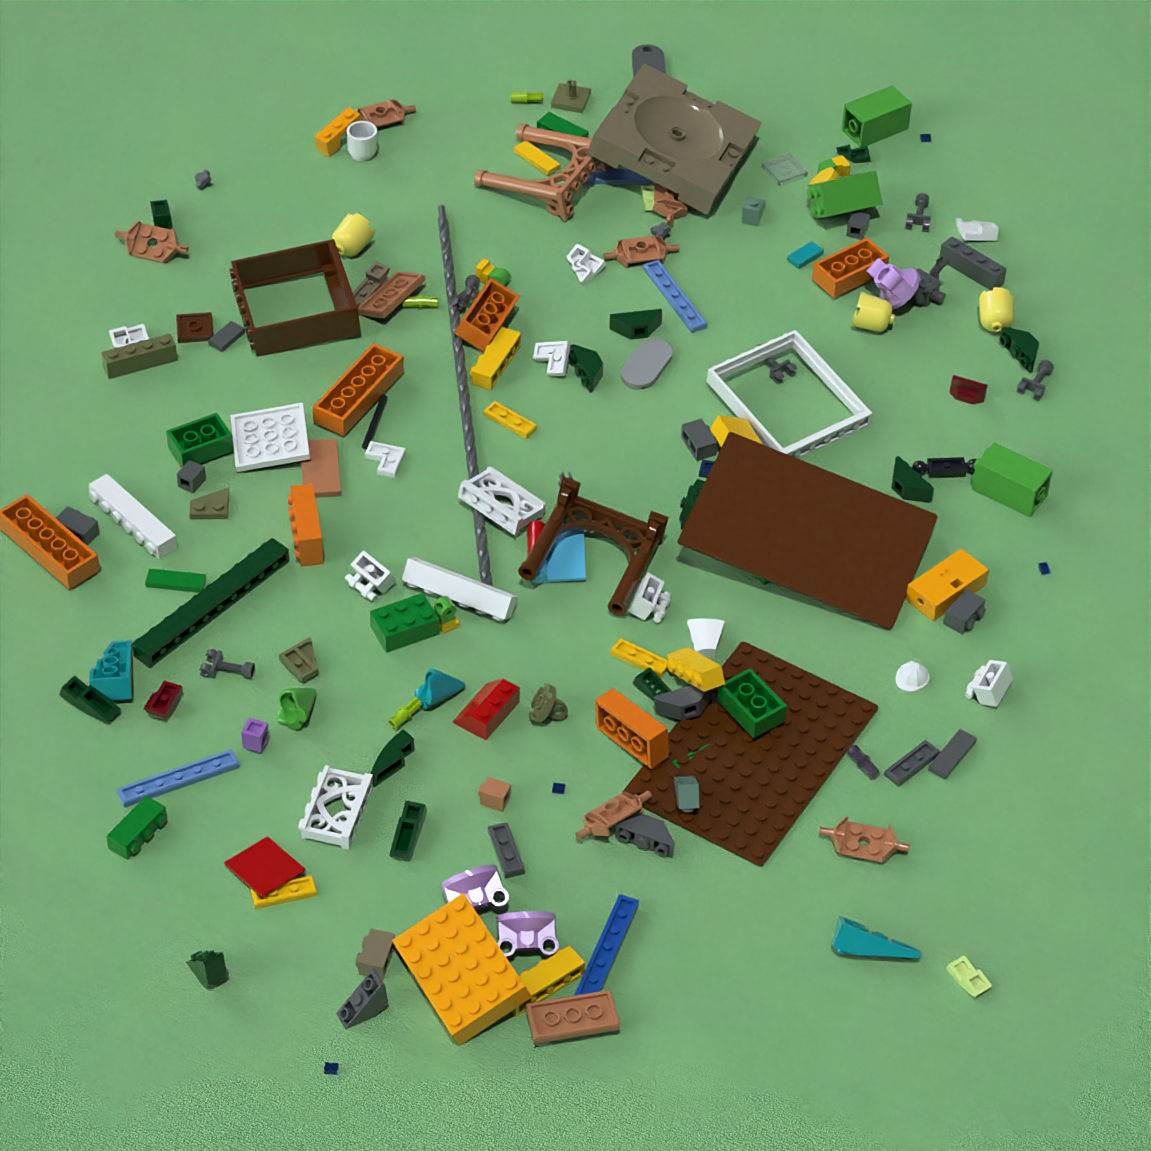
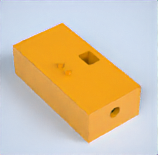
M961 548L909 583L906 601L934 622L945 614V611L966 589L976 593L986 586L989 569Z

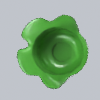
M314 688L283 690L279 695L280 709L277 721L280 724L288 725L292 730L300 729L309 716L316 696V690Z

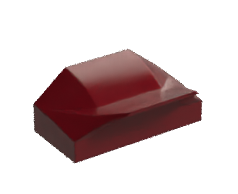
M953 375L949 393L956 400L972 405L984 403L988 385Z
M164 680L158 691L152 693L143 709L163 719L170 718L180 702L183 692L182 685Z

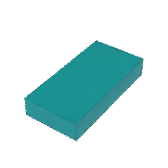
M811 241L789 254L787 261L800 269L823 255L824 249Z

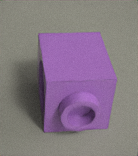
M253 718L248 719L241 732L243 748L262 753L269 740L267 722Z

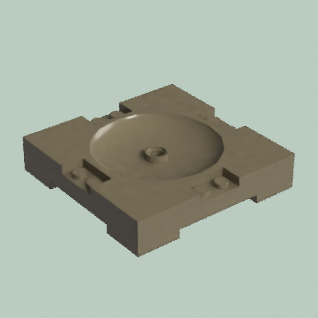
M643 63L625 89L623 96L616 106L610 110L594 133L587 154L616 169L619 165H622L679 194L677 200L708 215L736 167L753 144L762 122L718 100L713 104L687 91V84Z

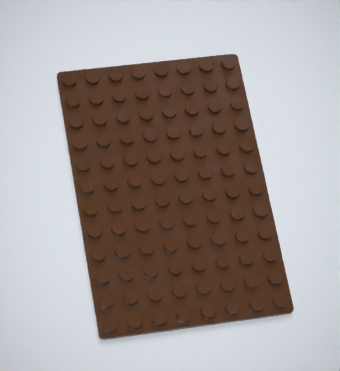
M729 432L678 538V544L891 630L907 594L908 584L911 583L938 516L823 468Z
M741 642L722 665L724 680L727 681L751 668L787 705L785 722L753 738L717 701L718 687L713 688L712 698L701 715L682 721L679 720L668 733L669 757L652 769L644 764L622 793L625 791L639 796L647 790L650 791L652 798L643 802L642 807L762 867L876 714L878 705L747 642ZM707 745L704 749L698 751L699 748ZM690 752H696L690 756L687 755ZM677 759V764L680 768L678 769L672 761ZM674 777H695L699 783V808H694L692 812H683L682 809L677 807Z

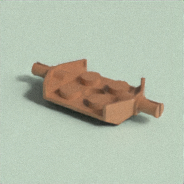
M388 100L358 108L357 112L361 114L362 121L371 122L377 128L399 121L404 126L405 115L416 112V108L414 105L405 107L397 100Z
M653 182V210L667 217V225L669 223L673 225L674 218L686 216L688 205L677 200L679 194Z
M137 221L128 232L116 230L115 233L116 238L126 241L129 255L167 263L172 260L176 253L182 252L187 254L189 251L188 246L178 244L177 234L173 228L170 230ZM156 240L158 242L156 247H149L150 242Z
M657 235L622 239L617 241L614 252L604 253L603 256L604 260H617L626 269H628V263L661 260L663 265L667 253L679 251V245H668L661 236Z
M648 790L639 796L624 791L583 816L585 821L584 828L575 833L576 838L581 840L588 835L610 836L609 827L617 825L619 821L632 816L636 811H641V814L644 815L642 804L651 799L652 794Z
M845 816L833 829L820 826L819 835L830 836L836 852L841 855L884 863L889 860L893 853H896V850L909 853L910 844L898 842L890 824L888 829L849 822L848 816ZM865 841V842H867L869 845H868V846H862V845L859 844V842Z

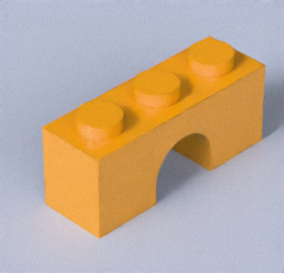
M350 107L345 109L314 136L317 150L328 157L332 156L341 148L340 139L344 133L347 134V127L356 121H362L361 114Z

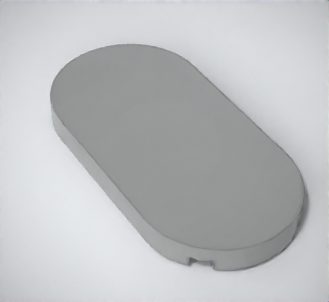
M647 339L641 342L621 369L623 383L633 389L652 386L672 360L673 350L671 345L661 339Z

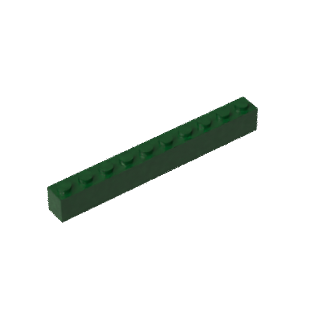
M274 538L264 542L258 549L249 553L246 558L236 563L233 568L222 574L213 583L207 585L205 589L194 595L188 602L179 606L169 616H166L159 624L150 628L140 638H137L132 643L133 656L148 668L153 667L289 562V549Z

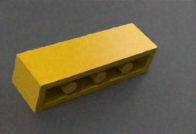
M501 327L493 337L492 342L486 346L483 355L479 356L477 364L472 366L470 370L471 384L492 390L521 347L520 332Z
M686 647L667 654L668 661L666 664L669 672L703 692L725 684L722 666L691 648Z
M569 945L564 949H559L548 959L541 960L532 969L523 971L519 978L532 998L512 1010L515 1017L526 1011L527 1003L543 1001L582 977L585 972L584 960Z

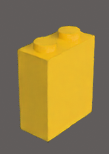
M718 415L710 427L711 432L721 447L729 432L763 444L748 420L744 418Z

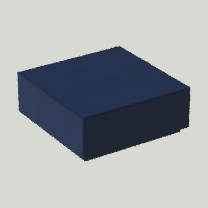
M702 459L699 477L707 478L715 461Z

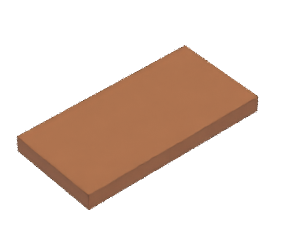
M397 271L358 307V314L385 318L426 280L423 274Z
M337 439L308 440L310 459L301 461L303 485L313 484L315 497L341 496Z
M611 990L526 1004V1012L534 1044L620 1030V1023Z

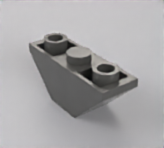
M691 685L654 696L655 711L658 714L681 721L699 716L712 698V689L703 692Z
M644 814L617 823L615 838L622 842L636 845L641 849L650 850L660 856L673 858L675 843L664 821Z
M372 969L336 1013L345 1030L376 1017L388 1003L385 984L376 969Z

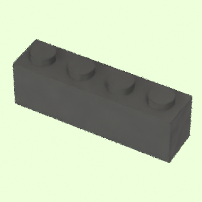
M953 236L941 244L939 258L943 256L944 262L949 260L948 266L993 291L994 287L1000 288L1004 284L1007 270L1004 266Z

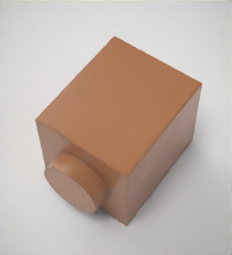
M488 777L485 784L482 783L479 787L480 804L503 812L511 798V784Z

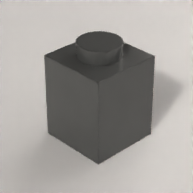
M853 211L848 221L846 236L863 240L869 227L870 215Z
M190 460L177 473L178 487L193 494L206 480L205 467Z

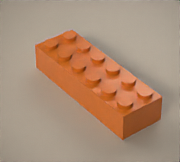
M373 343L313 406V423L345 436L404 372V357Z
M28 494L0 510V529L69 590L100 571L98 555Z

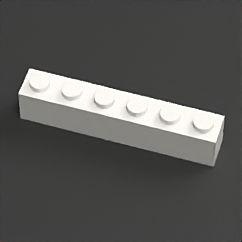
M108 474L89 484V497L92 502H96L105 513L112 516L113 520L123 526L128 534L133 535L139 544H143L150 554H154L160 559L177 549L176 535Z
M416 557L408 558L402 580L407 582V585L410 587L424 588V592L432 595L437 593L442 595L441 597L448 596L451 601L459 602L458 605L469 608L470 606L476 608V612L485 615L489 613L493 615L492 618L499 621L512 617L518 598L516 595Z

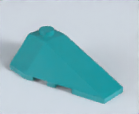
M132 640L112 641L104 651V657L98 659L97 666L90 670L89 684L111 700L125 701L132 699Z
M839 915L832 939V946L835 947L836 952L847 955L848 952L853 955L921 958L922 953L920 950L895 939L889 941L887 936L878 931L870 933L864 925Z

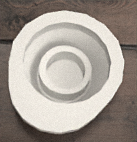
M911 660L901 665L895 680L896 685L902 691L915 692L928 684L930 676L928 670L921 662Z

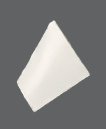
M956 218V225L964 240L997 241L999 227L994 223L978 220L963 222L962 218Z
M576 244L566 256L581 284H585L594 278L606 266L604 260L594 256L590 250L579 244Z
M144 324L130 328L123 326L109 330L114 348L149 339Z
M705 618L688 620L687 628H689L691 633L690 638L694 643V651L707 658L715 659L725 621Z

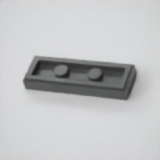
M959 729L929 765L928 771L946 780L975 745L977 738Z
M924 740L885 770L884 776L900 787L931 763L940 751L927 740Z
M508 822L488 826V834L504 878L525 874V868Z

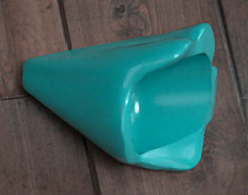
M429 669L425 675L424 684L415 690L414 696L422 702V709H428L461 691L465 687V683L436 669Z

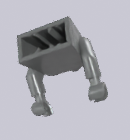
M943 256L938 258L936 264L930 270V274L918 268L916 271L920 275L919 286L907 302L923 307H928L933 300L942 303L946 294L939 291V273L943 267L949 264V260L944 262Z

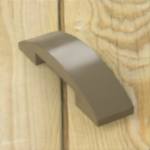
M375 261L365 272L366 278L353 292L357 307L382 286L390 271L389 267Z

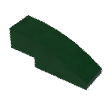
M167 199L150 201L154 226L171 230L173 227Z
M75 675L61 687L59 695L63 699L97 720L108 723L121 711V708L91 685L87 686Z
M404 729L396 734L378 755L371 771L374 788L405 766L404 758L414 752V738Z
M405 801L389 854L390 857L405 860L411 859L426 816V804Z

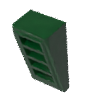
M650 667L637 675L633 681V684L653 701L654 696L672 691Z

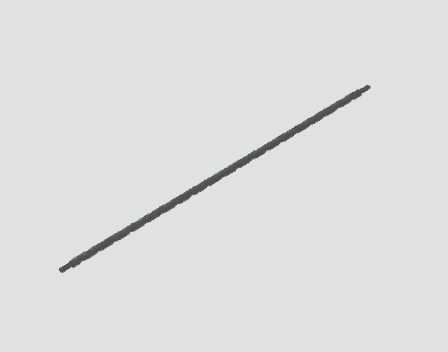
M439 205V234L446 280L468 478L470 480L479 474V468L476 463L477 452L474 444V427L471 423L472 411L469 404L470 395L467 385V371L464 364L463 339L454 334L460 323V313L457 308L458 304H453L457 292L455 290L456 280L453 272L454 264L451 255L449 223L446 218L445 206ZM472 507L481 582L493 586L492 575L489 569V551L486 547L487 534L484 527V514Z

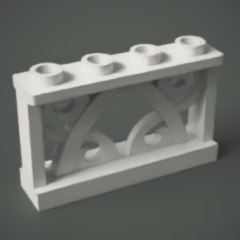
M491 466L472 479L462 481L458 493L460 499L513 535L519 533L520 529L527 526L529 522L538 518L541 519L546 507L545 502ZM494 495L508 497L512 500L513 506L500 503L495 499Z
M325 765L323 772H319L317 778L318 785L312 790V800L306 805L304 819L301 818L298 830L301 831L302 839L306 840L308 838L340 845L342 849L349 850L373 789V774L365 773L361 775L333 769ZM331 780L339 781L343 784V787L339 788L336 782H334L333 787H329L328 782ZM346 795H349V798H350V797H355V799L352 800V801H349V800L346 798ZM342 796L343 803L351 810L341 811L332 818L324 805ZM345 817L347 820L343 822L340 818ZM315 821L320 822L317 825V827H322L325 825V823L327 824V826L323 829H316L311 827L312 823Z

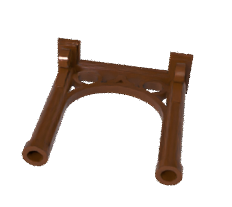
M563 476L557 503L528 557L520 565L518 573L525 580H534L556 539L568 531L591 530L607 535L623 547L629 559V565L608 603V610L612 614L622 616L628 608V602L657 545L662 544L669 517L651 510L648 523L579 497L578 493L581 483ZM573 515L583 516L587 520L578 521ZM567 518L569 523L562 525L565 519ZM624 535L634 536L638 540H627ZM638 547H639V549H638V551H637V553H636V555H635L633 548H638Z

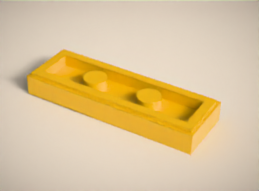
M526 140L514 147L516 154L548 176L560 169V163Z
M496 401L483 411L485 417L525 439L538 430L537 424Z
M622 638L610 650V655L643 671L650 667L660 678L668 670L666 664L668 660Z
M312 875L293 879L263 898L250 889L255 909L317 896Z

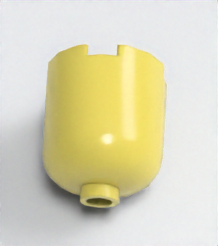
M348 213L334 231L332 239L335 240L339 254L348 257L356 256L375 236V230H371L368 225L370 222L364 216L355 213V215Z
M994 287L993 291H983L979 297L980 321L986 330L1001 332L1003 327L1009 328L1012 325L1014 318V296L1010 294L1009 290Z
M861 292L857 308H860V310L855 311L851 325L874 332H882L888 327V324L892 325L895 314H892V305L887 300Z

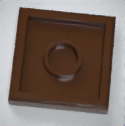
M212 312L176 315L178 343L204 342L213 336Z

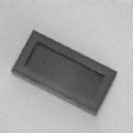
M230 321L208 340V344L223 352L245 333V328Z

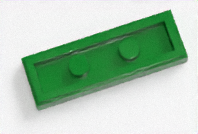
M149 568L145 586L201 592L205 586L206 574Z

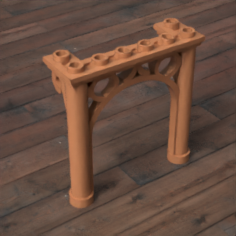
M521 123L516 131L518 140H528L563 147L573 155L569 165L558 174L540 180H526L479 169L475 174L474 182L479 187L488 186L535 196V198L548 203L546 207L549 213L554 216L560 215L563 221H567L574 212L572 203L574 194L596 169L601 168L606 172L612 166L587 154L592 138L530 127L528 124ZM561 181H565V182L562 183V184H555V183H558V182H561Z

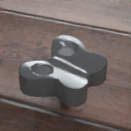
M207 169L197 173L194 177L198 181L196 187L200 190L211 181V177H209L210 172Z
M665 222L650 229L652 235L661 236L662 238L671 231L669 225L666 226Z

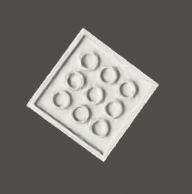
M303 403L230 415L237 472L310 459Z

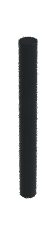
M381 395L362 444V448L367 450L370 441H372L388 399L386 395Z

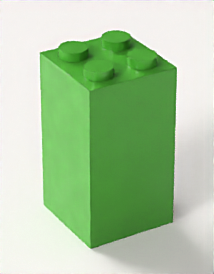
M891 85L844 104L841 130L859 147L868 146L909 129L912 102Z
M876 171L809 184L807 194L812 204L811 213L814 215V218L833 216L883 204Z
M994 442L990 448L987 447L984 450L982 457L978 458L974 463L973 468L975 472L971 478L973 482L971 490L1025 516L1031 517L1048 496L1053 470Z

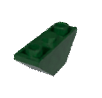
M662 309L610 314L609 329L630 340L648 338L662 324Z
M1003 327L1000 334V343L1020 362L1022 367L1029 373H1032L1037 358L1039 342L1030 332Z
M572 344L570 345L568 356L569 362L573 363L576 374L580 375L582 385L586 386L589 393H591L603 377V362L597 351Z
M897 456L891 489L904 500L932 502L933 486L911 468L906 461Z
M201 950L190 956L191 960L186 962L202 985H210L227 976L222 952H214V950L202 952Z

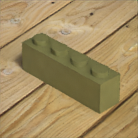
M171 334L101 352L103 369L108 379L177 361L176 344Z

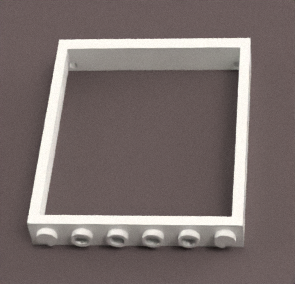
M796 330L785 333L781 337L772 339L761 346H756L750 351L743 352L708 369L707 383L738 418L748 420L763 445L800 459L870 426L872 412ZM789 348H793L854 415L782 448L722 379Z

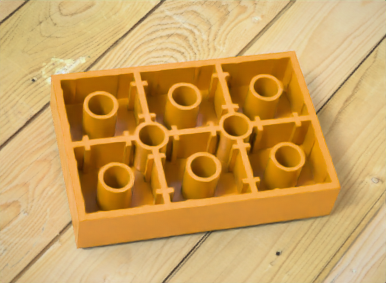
M464 893L392 940L459 1046L532 998Z

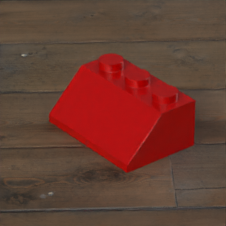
M505 679L486 683L453 720V723L487 740L519 704L520 687Z

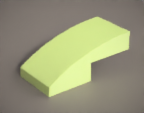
M641 185L645 211L653 210L654 186Z
M965 955L946 967L947 971L959 985L973 997H977L992 987L980 969L976 971Z

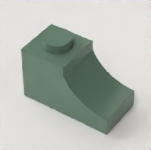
M747 197L743 206L742 224L758 227L766 206V200Z
M674 777L677 807L682 809L683 812H692L694 808H699V783L695 777Z

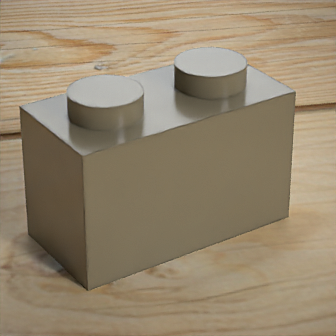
M370 928L368 936L363 938L362 953H358L356 957L359 975L367 976L372 969H376L380 978L384 980L396 947L392 942L395 938L394 933Z

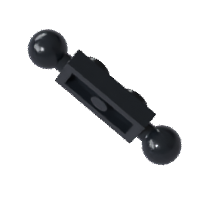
M964 457L927 458V464L918 460L913 463L912 468L920 475L928 471L929 477L966 475L967 470L971 473L975 472L973 466L977 459H970L965 463Z

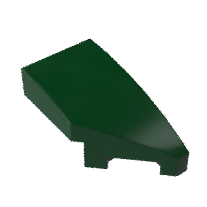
M850 144L836 147L838 154L843 155L853 163L871 161L867 146L851 149Z

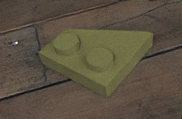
M224 488L191 500L190 519H228L229 488Z
M310 637L279 654V660L302 683L318 674V666Z

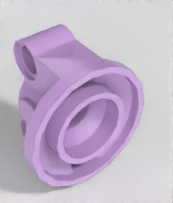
M877 258L867 269V272L874 278L875 285L881 289L879 298L889 301L893 309L904 305L918 289L920 275L913 268L899 270L895 265L885 264Z
M485 865L464 871L448 878L441 884L447 903L464 893L475 911L490 905L494 909L501 910L508 904V892L502 887L496 865ZM496 894H502L505 900L502 903H496L493 897Z
M523 911L496 916L499 938L498 946L500 947L503 943H508L512 946L511 952L504 953L507 959L511 958L515 951L539 950L544 957H551L558 951L559 944L555 938V913ZM547 941L552 942L555 946V949L551 952L543 949V944Z

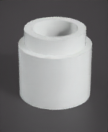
M356 121L347 127V149L354 160L368 161L375 156L377 151V128L371 122Z

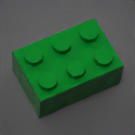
M218 413L166 430L168 448L181 467L189 460L200 464L234 451L233 435Z
M424 593L370 611V627L386 653L440 635L439 618Z
M751 668L725 681L724 685L718 687L717 701L753 738L785 722L787 705Z

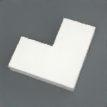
M569 341L536 343L533 359L535 362L549 361L547 375L549 377L565 376L570 343Z
M370 441L365 452V458L381 461L377 469V475L395 478L406 454V448Z

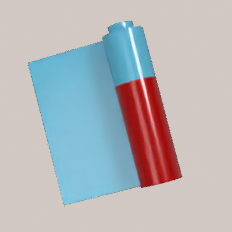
M534 520L527 524V557L545 526V523L542 521ZM572 530L560 535L553 544L536 578L531 580V582L538 584L586 580L584 530Z

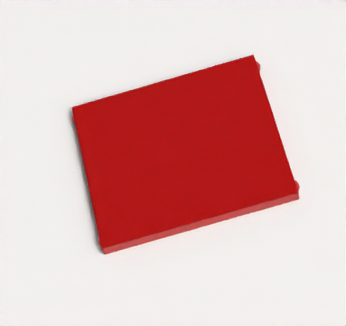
M268 836L224 862L228 869L261 898L306 872L302 865Z

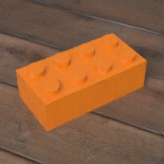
M865 238L814 263L812 280L833 298H836L874 279L867 272V269L877 258L885 264H889L890 256L869 238Z
M489 278L460 321L454 334L485 352L486 346L491 343L520 296L492 278Z
M313 484L290 486L291 494H287L288 505H291V507H288L289 519H293V521H290L291 532H295V534H292L293 545L298 547L295 548V557L300 560L301 567L323 564L322 535Z
M613 688L595 699L598 730L650 769L669 757L668 729L663 723L655 720L651 714L643 711L636 703H632L622 693L617 692Z

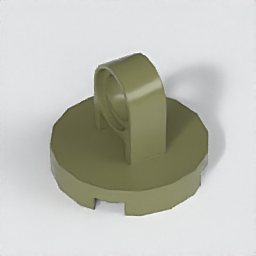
M544 683V688L540 686L531 702V706L534 709L533 713L529 712L530 719L538 723L543 722L547 716L557 720L563 719L568 713L567 706L562 700L556 698V688L548 683ZM557 705L563 706V711L560 714L553 713V709Z

